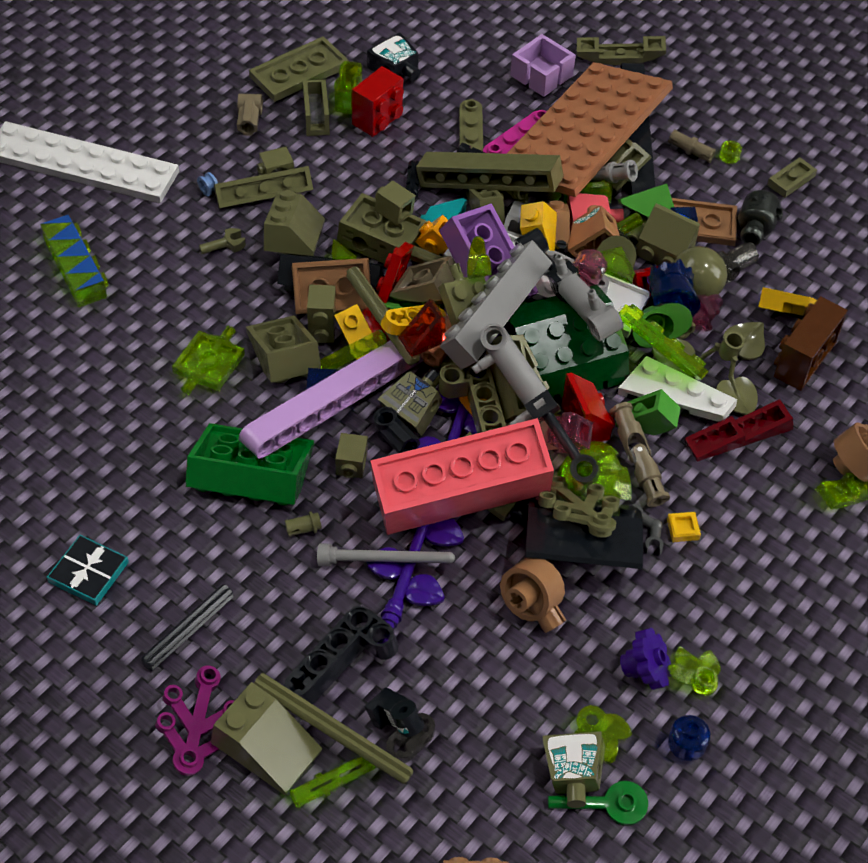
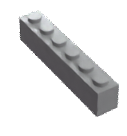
M533 240L524 245L519 243L509 252L511 257L504 260L497 267L499 272L485 282V290L480 291L472 298L471 302L473 305L466 308L458 316L460 321L445 332L446 339L440 347L460 369L477 362L486 349L480 340L482 329L491 323H497L504 327L551 266L552 261ZM494 334L490 337L489 344H491V342L495 339V337L498 334Z

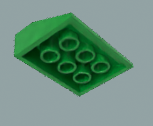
M208 424L187 456L186 487H191L201 492H220L225 496H244L254 501L268 500L274 501L279 505H295L302 489L314 447V440L296 438L268 456L258 458L239 441V434L243 428Z

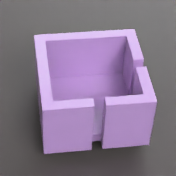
M540 34L512 54L510 76L524 85L529 83V88L545 97L557 88V84L561 85L573 76L576 55L545 35Z

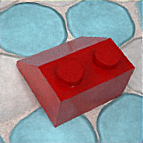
M572 372L567 373L561 407L579 446L583 447L610 440L615 422L614 418L611 417L605 408L602 393H598L594 383Z

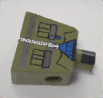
M430 368L421 379L414 373L407 372L378 398V401L382 407H392L395 409L398 418L406 426L422 436L443 400L435 389L439 384L440 374Z

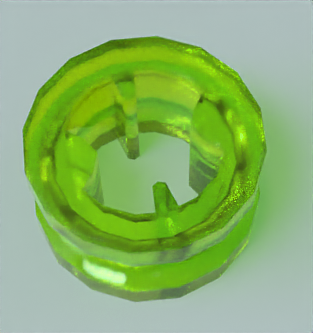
M725 141L721 145L719 157L726 163H736L740 159L742 147L735 141Z

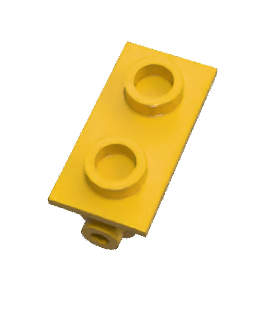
M357 304L334 315L356 360L379 347Z

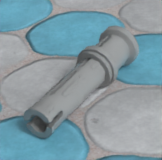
M627 160L625 163L618 164L616 162H609L600 169L589 183L608 181L614 184L619 180L633 182L638 175L637 164L634 160Z

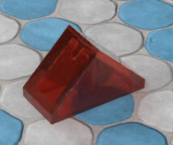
M429 299L398 337L409 356H415L437 347L446 339L444 335L446 332L445 318L434 300Z

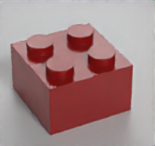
M381 66L352 89V125L374 137L391 122L398 119L403 113V78Z

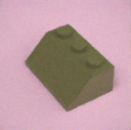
M290 190L277 191L264 222V251L314 256L325 224V218L302 194Z

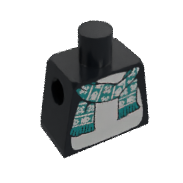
M397 33L367 50V68L375 72L383 66L403 79L407 77L411 81H415L419 78L421 73L418 69L419 54L401 33Z

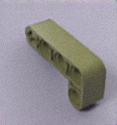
M477 362L463 369H460L456 363L447 364L441 368L439 376L440 394L446 398L468 397L477 433L506 426L490 367L477 374L472 369V366L477 364Z

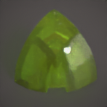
M590 441L578 446L577 449L581 455L592 456L600 467V476L595 484L604 486L603 497L615 496L621 500H631L632 492L627 467L621 466L617 459L618 452L612 446L600 441ZM568 455L560 466L557 475L566 479L568 489L576 496H586L588 485L579 484L573 478L570 472L572 460ZM589 463L582 464L578 469L579 476H589L593 471V466Z

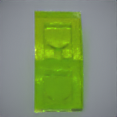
M846 473L837 481H822L816 488L830 509L843 508L868 500V482L858 479L853 473Z

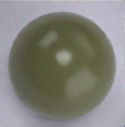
M702 246L691 247L681 252L672 264L678 265L677 270L670 272L671 283L673 286H678L680 290L678 292L682 298L694 303H703L714 299L721 293L727 281V267L722 257L716 251Z

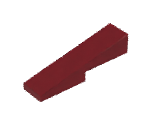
M779 399L736 420L733 416H730L686 437L685 443L698 462L793 430V417Z

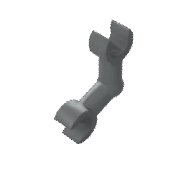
M632 504L637 510H641L643 525L650 528L649 538L645 542V553H648L649 546L655 545L659 548L658 555L660 556L664 546L662 539H660L663 527L662 522L644 514L641 506Z

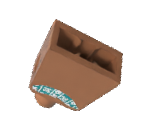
M589 206L587 213L577 218L572 224L568 251L582 264H586L594 259L602 241L611 236H620L614 217L602 206Z

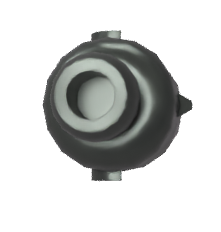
M767 190L753 191L746 196L737 220L742 229L741 239L746 245L756 246L760 244L764 236L772 233L778 220H781L783 217L781 203L772 192Z

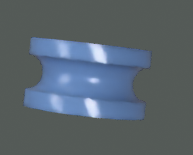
M211 172L205 173L204 177L200 176L197 178V184L205 196L208 197L212 195V191L215 192L214 184H218V181Z

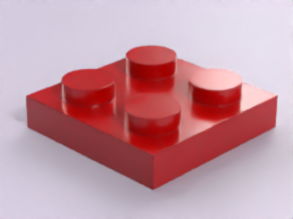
M404 242L399 248L396 247L393 253H389L384 264V267L387 268L385 277L381 276L376 290L379 291L378 296L384 303L390 300V293L406 271L414 245Z

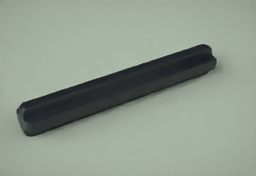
M225 584L217 588L141 657L144 667L152 671L233 598V591Z

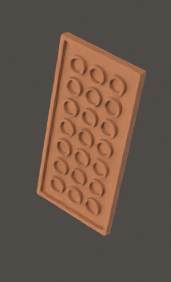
M593 62L507 154L560 155L564 177L555 192L576 197L673 89L672 81Z

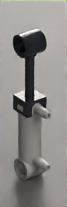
M538 228L514 240L515 246L519 243L524 245L533 240L552 261L551 266L548 268L549 272H547L552 292L561 301L565 299L587 323L591 333L598 341H602L623 329V322L617 310L612 305L607 306L598 297L596 290L591 289L580 278L578 269L570 261L565 262L563 256L558 254L555 256L554 262L547 255L546 251L549 250V246L543 233Z
M497 323L486 325L482 329L480 340L489 354L472 366V369L477 374L495 363L527 410L510 422V425L538 418L539 424L545 421L572 460L570 472L573 478L582 485L595 483L600 476V467L592 456L581 455L554 414L561 409L506 329ZM492 335H502V341L499 344H489V339ZM584 463H589L593 466L592 473L587 477H582L578 474L579 467Z

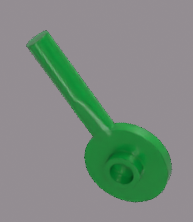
M620 781L613 784L605 796H586V805L581 808L567 806V796H548V809H605L607 815L615 823L630 826L640 822L646 815L648 798L645 791L638 784L631 781Z

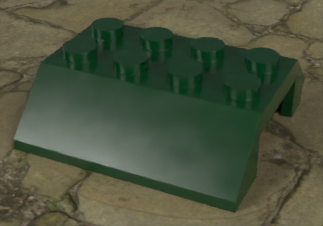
M598 285L590 286L591 289L596 290L598 297L607 306L612 305L614 307L613 302ZM552 296L522 304L505 324V329L509 335H524L538 363L536 368L543 382L547 381L550 387L548 392L554 400L555 395L558 401L563 399L567 373L572 372L594 383L597 391L603 389V382H605L607 388L622 384L625 381V375L629 374V350L622 329L602 341H598L591 333L587 323L565 299L561 301L557 296Z

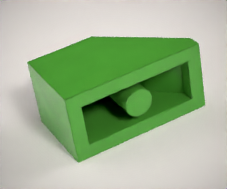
M667 184L618 199L619 205L649 218L656 203L676 212Z
M662 389L628 401L632 403L634 418L640 423L645 434L656 436L677 428L681 407Z

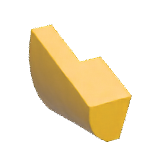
M763 287L758 307L803 316L810 303L815 304L817 300L807 296Z

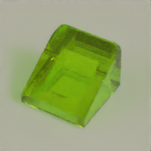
M333 239L332 259H357L356 254L337 239Z

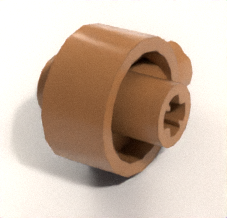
M856 422L834 439L833 442L838 455L833 458V463L843 476L848 478L854 474L858 479L868 482V425Z
M527 557L502 576L500 583L501 595L506 606L513 614L523 620L538 621L545 633L566 621L558 607L565 595L564 582L553 564L545 559Z

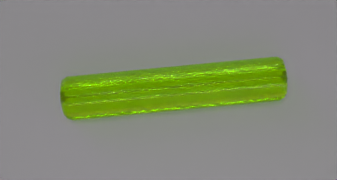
M377 330L320 359L322 372L327 374L386 344V334L382 330Z

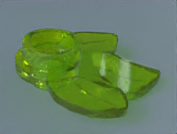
M679 646L674 656L675 664L668 666L671 676L679 683L691 686L700 695H712L718 688V674L721 671L715 654L708 650L697 658Z
M594 705L583 707L577 715L576 724L578 728L574 733L601 731L605 743L604 761L613 763L618 753L617 739H626L632 735L628 723L618 714H605L601 708ZM587 716H595L597 718V724H588L586 720Z

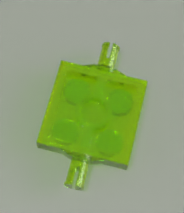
M229 325L226 326L219 336L209 335L199 330L172 365L173 373L187 378V381L181 387V391L184 394L187 392V395H190L197 384L219 391L245 356L244 348L234 345L229 341L236 333L232 326L231 328Z

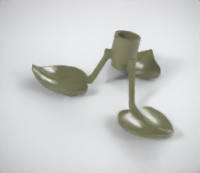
M763 322L742 323L728 328L723 335L722 342L715 343L714 347L698 358H694L695 350L692 345L682 339H668L661 343L653 344L652 353L656 361L687 376L692 373L693 364L700 363L712 353L718 351L720 357L725 361H731L728 375L729 380L719 382L716 389L737 399L736 407L732 412L747 415L755 411L758 396L754 384L747 377L734 379V370L738 360L737 356L744 360H755L763 354L765 349Z

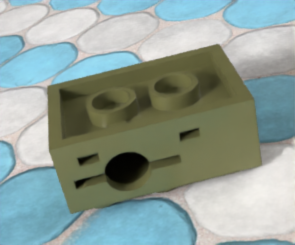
M361 193L339 221L338 244L385 264L388 254L393 253L396 247L399 248L404 242L420 247L415 241L421 234L419 229L427 222L411 214L400 224L396 225L376 212V199L364 193Z

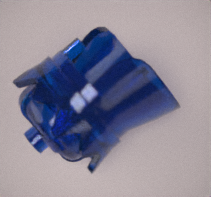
M678 259L676 263L665 261L659 264L658 268L651 265L650 276H647L651 296L653 297V304L657 306L659 303H679L686 306L691 311L692 317H694L700 309V300L693 288L694 274L692 268H686L681 259Z

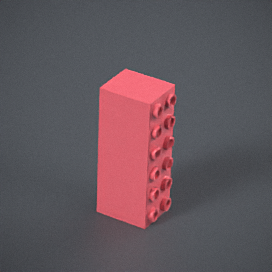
M538 418L370 460L373 484L387 535L537 497L540 492L551 491L554 468Z

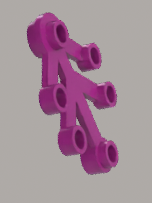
M203 666L196 674L195 685L199 691L193 716L181 699L183 692L179 686L169 685L163 693L164 703L171 706L188 732L186 743L174 728L176 719L173 714L163 712L156 720V729L164 734L175 751L172 758L174 768L178 773L185 776L198 773L204 764V758L220 750L211 741L198 747L200 736L213 730L215 722L235 701H227L221 711L205 719L211 692L217 688L221 679L219 671L213 666ZM204 674H210L214 679H207ZM174 692L178 698L172 699L168 696V693ZM166 719L171 725L163 726L160 721ZM189 755L193 757L194 761L191 763L186 762L184 756Z

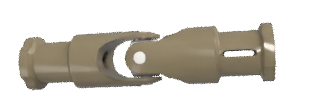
M622 402L616 404L610 409L609 413L616 420L618 425L617 432L630 462L635 465V477L647 496L646 504L648 507L663 505L669 501L670 495L663 488L659 468L651 457V450L641 425L634 418L632 403ZM632 443H640L636 444L631 450L628 446Z

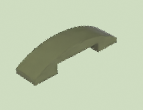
M643 36V43L599 44V37L577 38V56L595 63L608 65L643 63L666 54L665 36Z

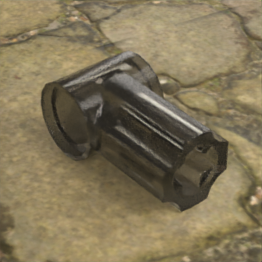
M751 242L743 243L727 253L724 251L717 252L727 267L726 283L732 282L741 270L757 262L759 258L756 246Z

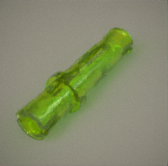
M358 756L324 774L320 772L313 776L314 779L295 789L289 790L290 796L295 806L300 808L302 805L321 796L323 798L330 796L331 791L377 767ZM361 765L360 768L340 777V774ZM332 779V782H330V783H328V784H326V785H324V786H322V787H320V788H318V789H316V790H314V791H312V792L310 791L311 789H313V788H315V787H317V786H319V785H321V784L327 782L328 780Z

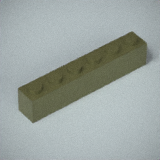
M426 152L416 166L420 186L428 188L555 192L564 177L560 155Z

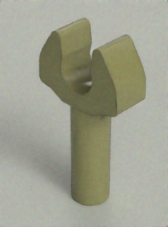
M229 228L225 229V236L223 238L200 244L199 250L201 254L227 247L235 253L242 250L246 246L244 237L241 238V229Z

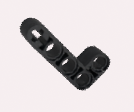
M357 606L352 608L288 675L284 686L306 701L314 704L364 649L381 660L394 657L398 652L399 645L393 628L366 607ZM360 623H366L362 627H356ZM381 639H388L385 643H378ZM341 644H347L341 649H336ZM327 665L323 670L316 671L318 667Z

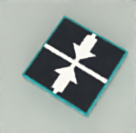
M79 535L49 573L47 580L48 583L97 606L129 563L128 557Z

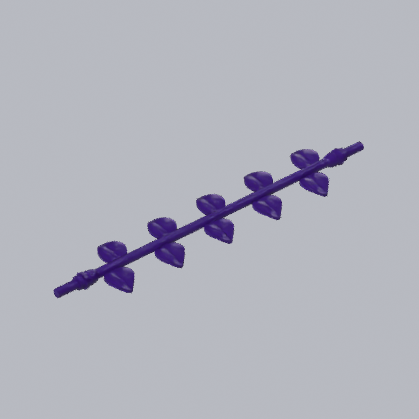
M486 350L478 360H481L483 357L487 355ZM441 395L443 400L438 410L445 413L457 412L447 441L459 438L462 429L467 433L470 431L472 435L477 434L474 419L460 402L459 397L446 398ZM425 436L419 439L420 445L418 448L441 442L435 437ZM454 519L424 525L416 528L408 551H420L425 538L428 542L437 546L459 545L463 543L464 535ZM385 547L380 549L385 551H398L397 549L391 547ZM366 562L367 567L379 577L390 580L399 578L392 598L389 599L381 613L382 619L390 624L392 628H396L402 620L404 596L407 601L419 606L437 605L445 599L439 583L431 575L420 574L411 579L416 563ZM381 639L378 643H385L388 639Z

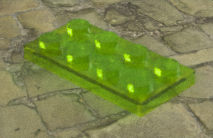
M625 304L617 310L625 325L688 376L696 380H702L709 372L704 368L706 363L695 354L692 356L688 355L683 351L685 346L676 338H667L663 334L665 330L658 323L646 321L642 317L644 312L637 306Z

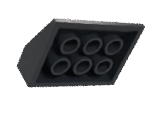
M539 496L535 499H529L525 557L642 569L643 517L641 510H637L634 506L621 505L618 511L614 512L611 517L616 521V528L612 531V535L609 537H597L589 532V527L585 524L555 519L553 517L554 508L541 507L538 504ZM597 502L594 511L597 513L602 511L601 502Z

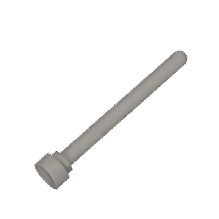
M319 543L317 549L318 566H331L336 564L337 561L453 563L455 560V555L452 552L339 550L337 547H333L332 544Z

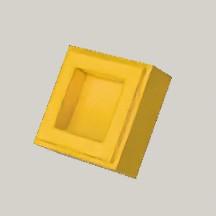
M695 512L668 514L667 523L672 542L700 540L701 533Z

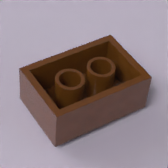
M822 296L818 298L815 304L810 303L804 312V318L802 320L798 319L791 330L792 334L790 336L785 335L779 345V349L782 351L774 361V365L777 366L774 377L802 391L836 345L848 310Z

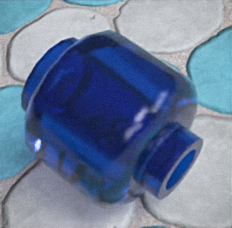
M681 716L674 721L668 736V745L671 752L681 760L694 761L704 755L709 745L710 729L705 721L697 716Z

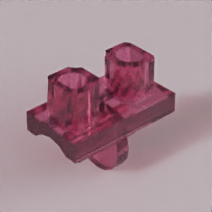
M680 292L684 306L687 308L692 307L693 309L690 311L694 324L696 326L702 325L705 332L712 330L711 321L720 313L719 308L723 304L721 296L718 294L708 297L706 295H697L695 299Z

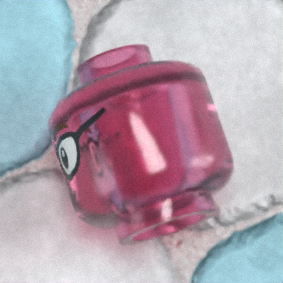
M593 249L579 252L572 263L578 269L580 278L589 287L598 285L607 270V262L604 256L599 251Z

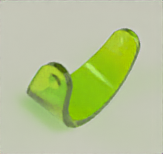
M480 236L474 237L471 242L467 261L468 279L491 276L490 257L486 254L485 242Z

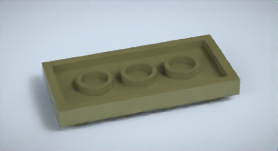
M323 36L250 69L249 77L275 102L303 89V80H323L348 68L349 60Z

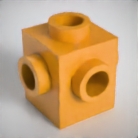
M441 215L432 223L428 220L419 229L421 234L415 242L422 249L438 255L440 253L444 255L448 247L439 230L448 219Z

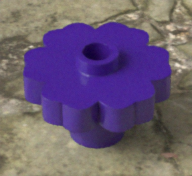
M653 628L635 632L636 640L632 641L633 648L627 650L620 657V665L624 675L635 679L642 678L644 684H649L652 690L669 686L668 677L672 676L671 660L667 655V647L661 635L655 634Z

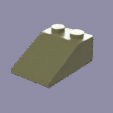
M295 315L246 326V332L262 370L271 383H283L289 378L297 376L307 377L311 376L314 372L321 371L318 342Z
M253 682L247 686L213 725L211 743L285 796L322 752V747L283 705Z

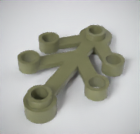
M554 475L551 491L540 492L538 504L544 508H554L553 517L557 520L585 524L589 527V532L592 535L609 537L616 528V521L611 517L614 512L618 511L620 500L615 496L603 497L604 486L593 483L588 485L587 497L585 501H582L568 489V484L564 477ZM603 498L602 511L597 513L594 511L598 500ZM556 499H565L567 502Z

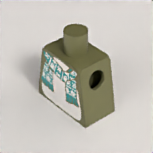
M602 732L543 736V744L555 793L567 794V806L571 808L584 807L586 805L585 792H596L600 789L605 754Z

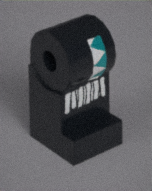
M387 687L364 706L373 725L379 729L389 725L397 729L402 737H412L420 733L424 728L425 724L418 715L416 704Z

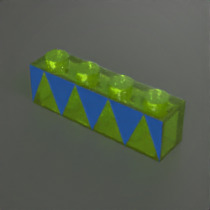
M69 214L41 223L44 242L78 308L107 298L105 287L109 286L108 280L104 272L100 273L98 271L100 267L95 255L90 256L91 250L87 240L81 239L82 233L78 223L73 224Z

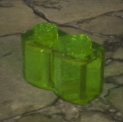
M344 61L340 65L339 77L334 83V105L336 112L352 114V89L362 82L361 63Z

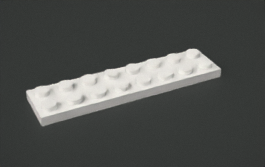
M5 121L0 128V163L161 204L179 173V165L11 122Z

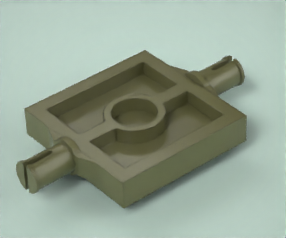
M460 263L449 266L454 281L443 283L438 287L452 326L460 321L458 316L466 308L473 305L471 302L472 298L486 288L484 286L486 282L484 276L465 278L460 268Z

